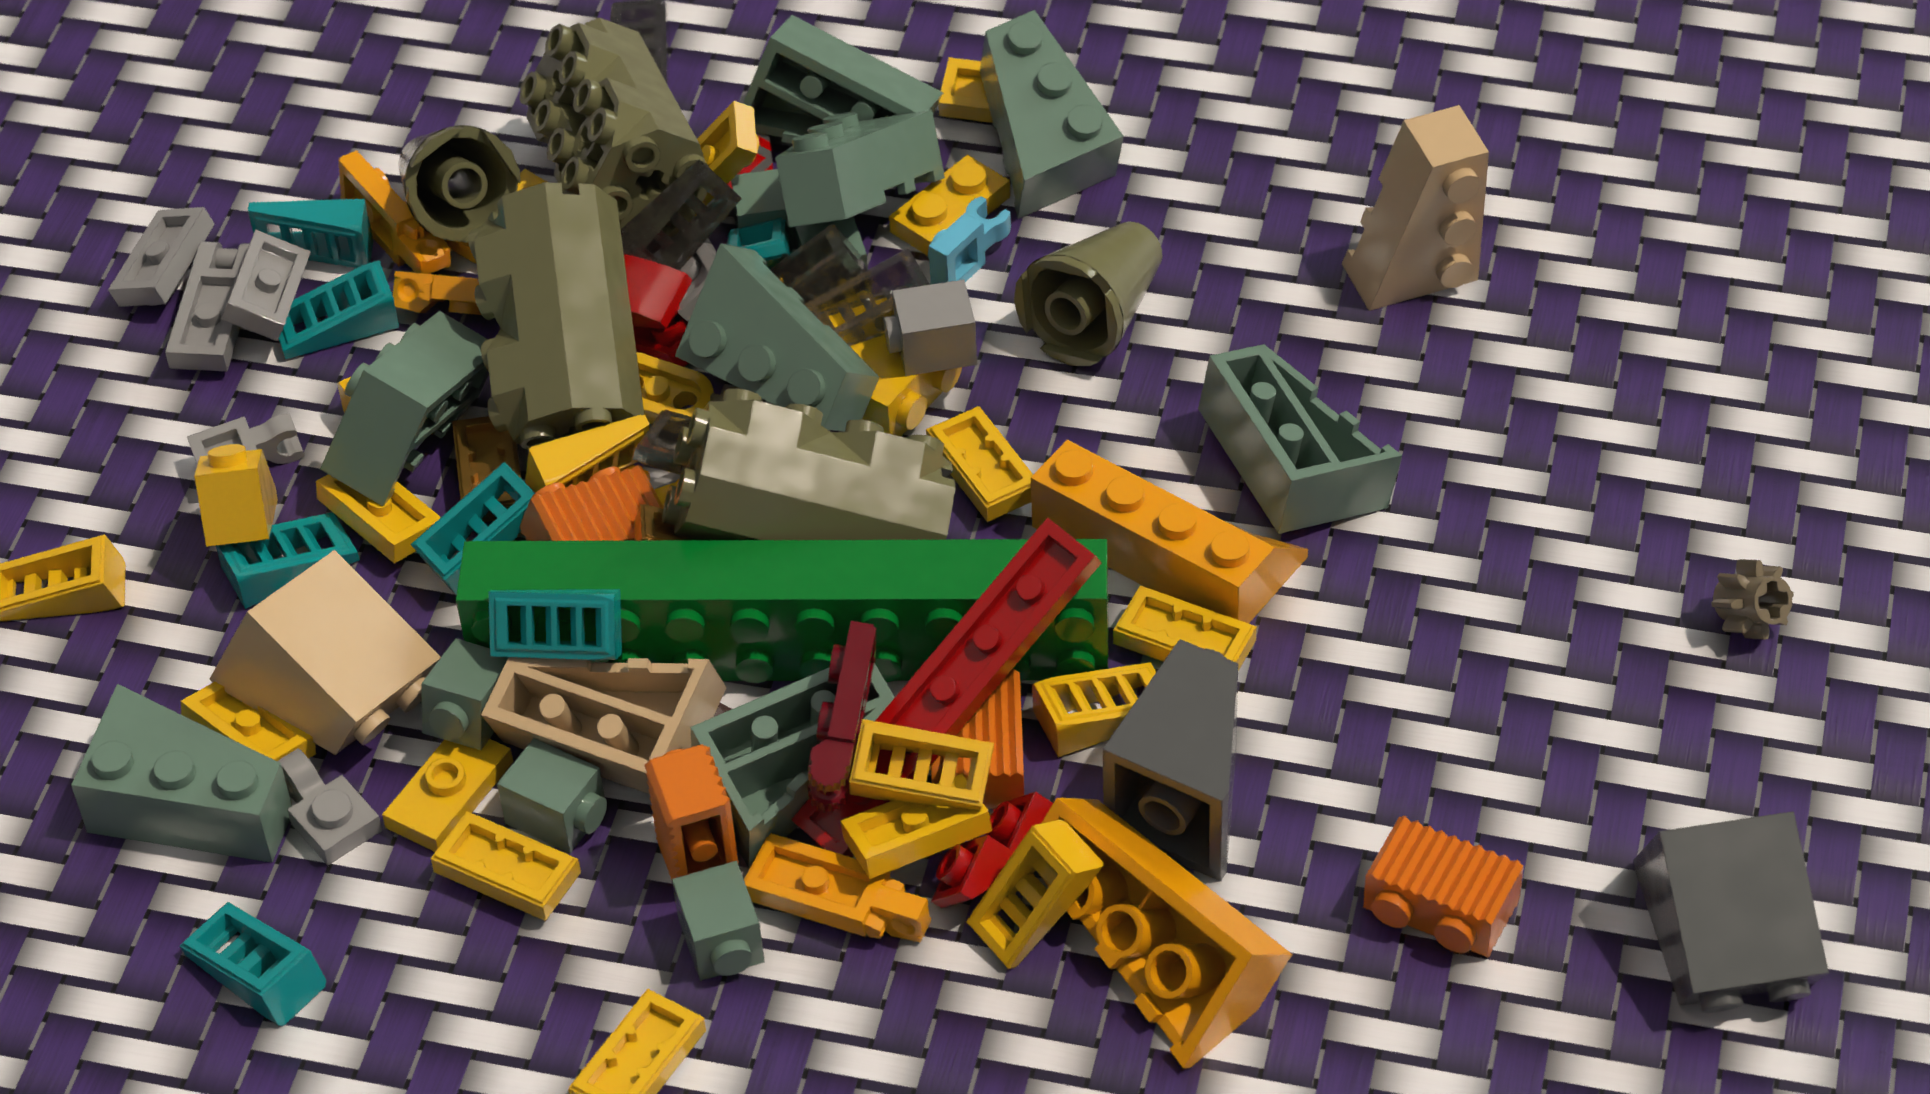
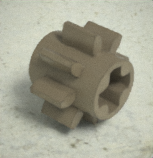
M1738 559L1736 564L1737 574H1718L1719 582L1714 590L1713 601L1711 602L1712 607L1725 620L1722 627L1724 632L1743 633L1744 638L1768 639V624L1787 625V616L1791 611L1794 593L1787 582L1781 578L1783 572L1781 566H1763L1761 560Z

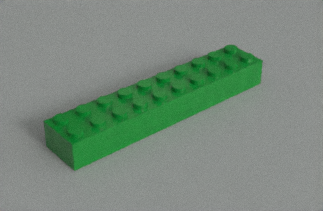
M1029 539L464 541L456 604L464 641L490 648V590L620 589L622 654L614 660H590L591 663H628V658H648L651 663L688 664V659H709L722 681H746L750 683L799 681L830 667L834 644L846 646L851 621L874 624L876 628L875 665L886 683L909 681ZM1076 539L1096 555L1101 561V565L1013 667V669L1020 672V681H1041L1056 676L1108 669L1107 539ZM508 606L509 641H521L520 606ZM534 606L535 641H546L545 607ZM559 607L560 641H571L570 607ZM584 608L585 641H596L595 608Z

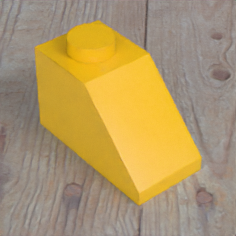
M229 444L215 447L208 451V455L200 456L194 477L206 547L269 539L278 498L263 450L246 451L243 445Z

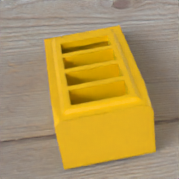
M640 414L530 447L525 483L536 493L541 488L553 483H563L565 487H568L571 484L576 486L581 481L587 482L592 475L607 467L615 466L623 471L645 457L650 425L646 415Z
M104 534L0 563V621L96 613L124 607L125 561ZM74 577V580L68 581V578ZM48 579V587L42 588V580ZM16 582H24L23 594L16 595Z
M1148 662L1056 676L1033 683V712L1056 755L1061 757L1109 740L1138 699L1133 689L1141 686L1146 688L1155 675L1156 670L1152 663ZM1121 694L1126 705L1116 706L1112 696ZM1099 702L1101 708L1092 710L1089 704ZM1074 709H1077L1078 711L1074 713H1068L1069 711Z
M862 719L849 780L850 795L879 800L982 810L994 743ZM880 749L892 750L888 775L875 773ZM906 752L919 753L913 780L901 778ZM932 755L945 756L939 784L927 782ZM958 757L972 758L966 789L953 787Z
M1055 820L1033 825L966 922L1008 969L1015 968L1089 886L1102 868L1103 862L1067 822ZM1035 871L1050 885L1048 889L1033 874ZM1017 891H1019L1023 895V897L1032 905V907L1034 908L1032 912L1015 894ZM1001 909L1020 928L1017 934L998 915Z

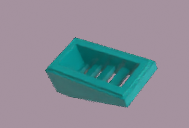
M365 199L249 202L248 214L253 235L255 230L311 251L308 258L310 261L358 268L371 262L373 235ZM268 224L278 225L281 232H270ZM292 228L301 229L302 231L293 232Z
M782 218L733 229L728 233L727 245L755 250L767 262L766 266L770 270L788 266L794 262V252L786 220H782Z
M380 261L370 262L353 269L293 300L278 339L285 360L399 328L393 295ZM327 315V319L318 323L317 318ZM304 322L306 329L296 334L293 325Z
M504 462L411 543V546L431 570L457 595L463 546L467 537L474 531L478 536L472 541H514L521 532V521L535 492ZM504 491L516 501L508 509L498 501ZM488 511L497 518L489 526L482 521Z
M333 512L274 524L271 528L270 537L266 540L216 545L221 567L245 609L260 603L334 550L349 565L360 560L358 551ZM328 536L334 547L321 549L316 540ZM305 545L308 552L297 554L295 549ZM280 555H283V556H284V557H282V558L273 559V558H276V557H278V556H280Z
M620 589L490 590V656L582 660L617 659L622 654ZM508 606H520L521 641H509ZM534 606L545 607L546 641H535ZM559 607H570L571 641H560ZM584 608H595L596 641H585Z
M229 902L223 905L179 946L186 957L262 1016L279 1026L287 1024L326 985V978L309 949ZM237 932L241 934L220 954L217 953Z

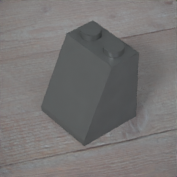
M1179 639L1102 749L1103 804L1177 863L1221 882L1227 873L1237 746L1238 663L1227 659L1215 650L1203 649Z
M1794 811L1659 831L1633 860L1636 875L1679 1006L1700 1003L1703 1013L1720 1012L1744 1005L1742 996L1768 992L1769 1001L1772 1003L1796 1000L1811 995L1809 986L1814 985L1829 973Z

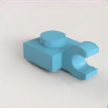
M981 196L972 200L966 208V213L958 218L948 229L939 231L928 246L931 284L965 280L967 282L986 264L985 251L994 243L1006 238L1010 233V211L1004 209L997 217L985 219L987 217V199Z

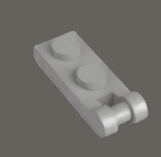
M202 241L199 244L165 351L169 369L228 371L241 327L221 318L250 244L242 243L238 249L223 248L220 242Z

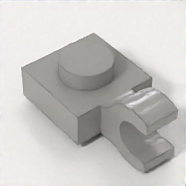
M290 414L274 416L265 423L250 429L244 416L187 436L196 464H198L200 456L208 455L209 450L229 444L243 445L246 451L262 449L265 459L277 464L292 463L304 456Z
M298 748L277 761L281 763L283 773L287 777L285 781L289 796L296 802L295 805L287 809L291 825L327 865L332 864L382 831L379 815L343 775L325 785L309 758Z

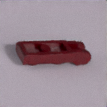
M851 621L846 646L834 644L828 683L838 685L834 703L822 702L816 738L817 741L822 742L811 749L808 765V780H810L808 800H811V806L817 807V811L823 810L824 813L826 811L833 813L836 809L840 810V806L845 805V799H848V792L850 790L849 780L875 665L876 628L874 624Z

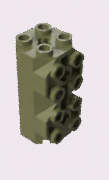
M600 17L586 22L585 25L579 22L570 27L557 24L551 29L546 40L545 53L535 72L528 73L523 80L519 99L521 104L528 106L526 118L536 139L548 144L547 158L549 161L556 163L554 176L558 183H562L563 194H579L578 183L595 184L617 200L622 233L643 240L654 236L659 239H667L677 235L684 224L692 221L713 182L700 144L641 35L635 30Z
M544 182L504 195L497 203L498 214L492 211L484 225L471 230L468 235L469 247L477 263L479 285L475 288L477 307L486 320L496 318L500 327L496 337L485 340L481 346V355L484 365L489 372L492 397L488 400V414L497 431H509L513 441L524 449L529 450L530 447L640 414L644 415L617 200L595 184L578 183L579 194H563L562 183Z
M727 389L724 391L722 401H710L703 409L695 408L689 428L682 426L679 432L673 463L682 465V470L677 487L671 485L668 489L662 514L663 523L674 525V535L693 540H938L947 538L956 486L954 479L947 478L953 472L952 463L942 456L944 443L935 437L910 435L904 438L884 433V428L881 425L861 419L847 421L845 432H830L821 425L823 413L817 408L804 404H790L786 407L761 402L762 398L760 395L745 389Z

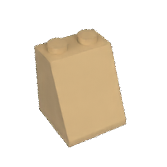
M334 550L247 611L213 671L210 681L224 686L227 694L257 711L259 706L313 736L315 744L336 755L356 739L362 745L369 743L386 727L391 719L388 715L398 707L405 713L416 707L422 701L421 683L441 656Z

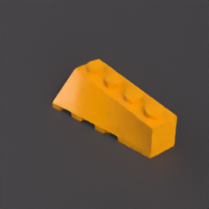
M1066 440L1030 478L1033 528L1038 529L1048 517L1074 539H1107L1108 568L1146 588L1246 623H1250L1308 558L1307 548L1247 532L1069 440Z
M1056 798L1042 823L1055 820L1067 822L1103 862L1102 868L1093 881L1068 908L1067 912L1073 920H1080L1098 944L1094 948L1109 969L1118 970L1137 996L1134 1003L1149 1023L1156 1022L1173 1044L1169 1050L1183 1069L1191 1068L1258 1011L1292 954L1098 799Z

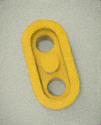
M636 352L642 388L643 409L648 422L677 433L680 432L682 426L689 428L695 408L703 409L710 402V395L714 393L710 380L698 371ZM686 405H694L687 409H681Z

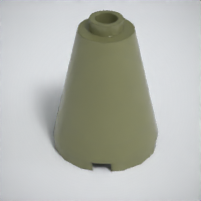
M458 125L416 137L406 144L399 157V172L410 212L426 231L444 240L468 242V235L471 230L482 227L492 211L498 214L497 203L500 198L516 192L518 183H520V169L512 151L496 135L479 127Z
M1123 222L1036 259L1019 277L1015 287L1014 304L1023 329L1026 333L1031 329L1035 331L1045 343L1040 349L1051 358L1071 366H1091L1098 363L1117 348L1162 262L1163 253L1160 242L1154 233L1144 225L1137 222Z

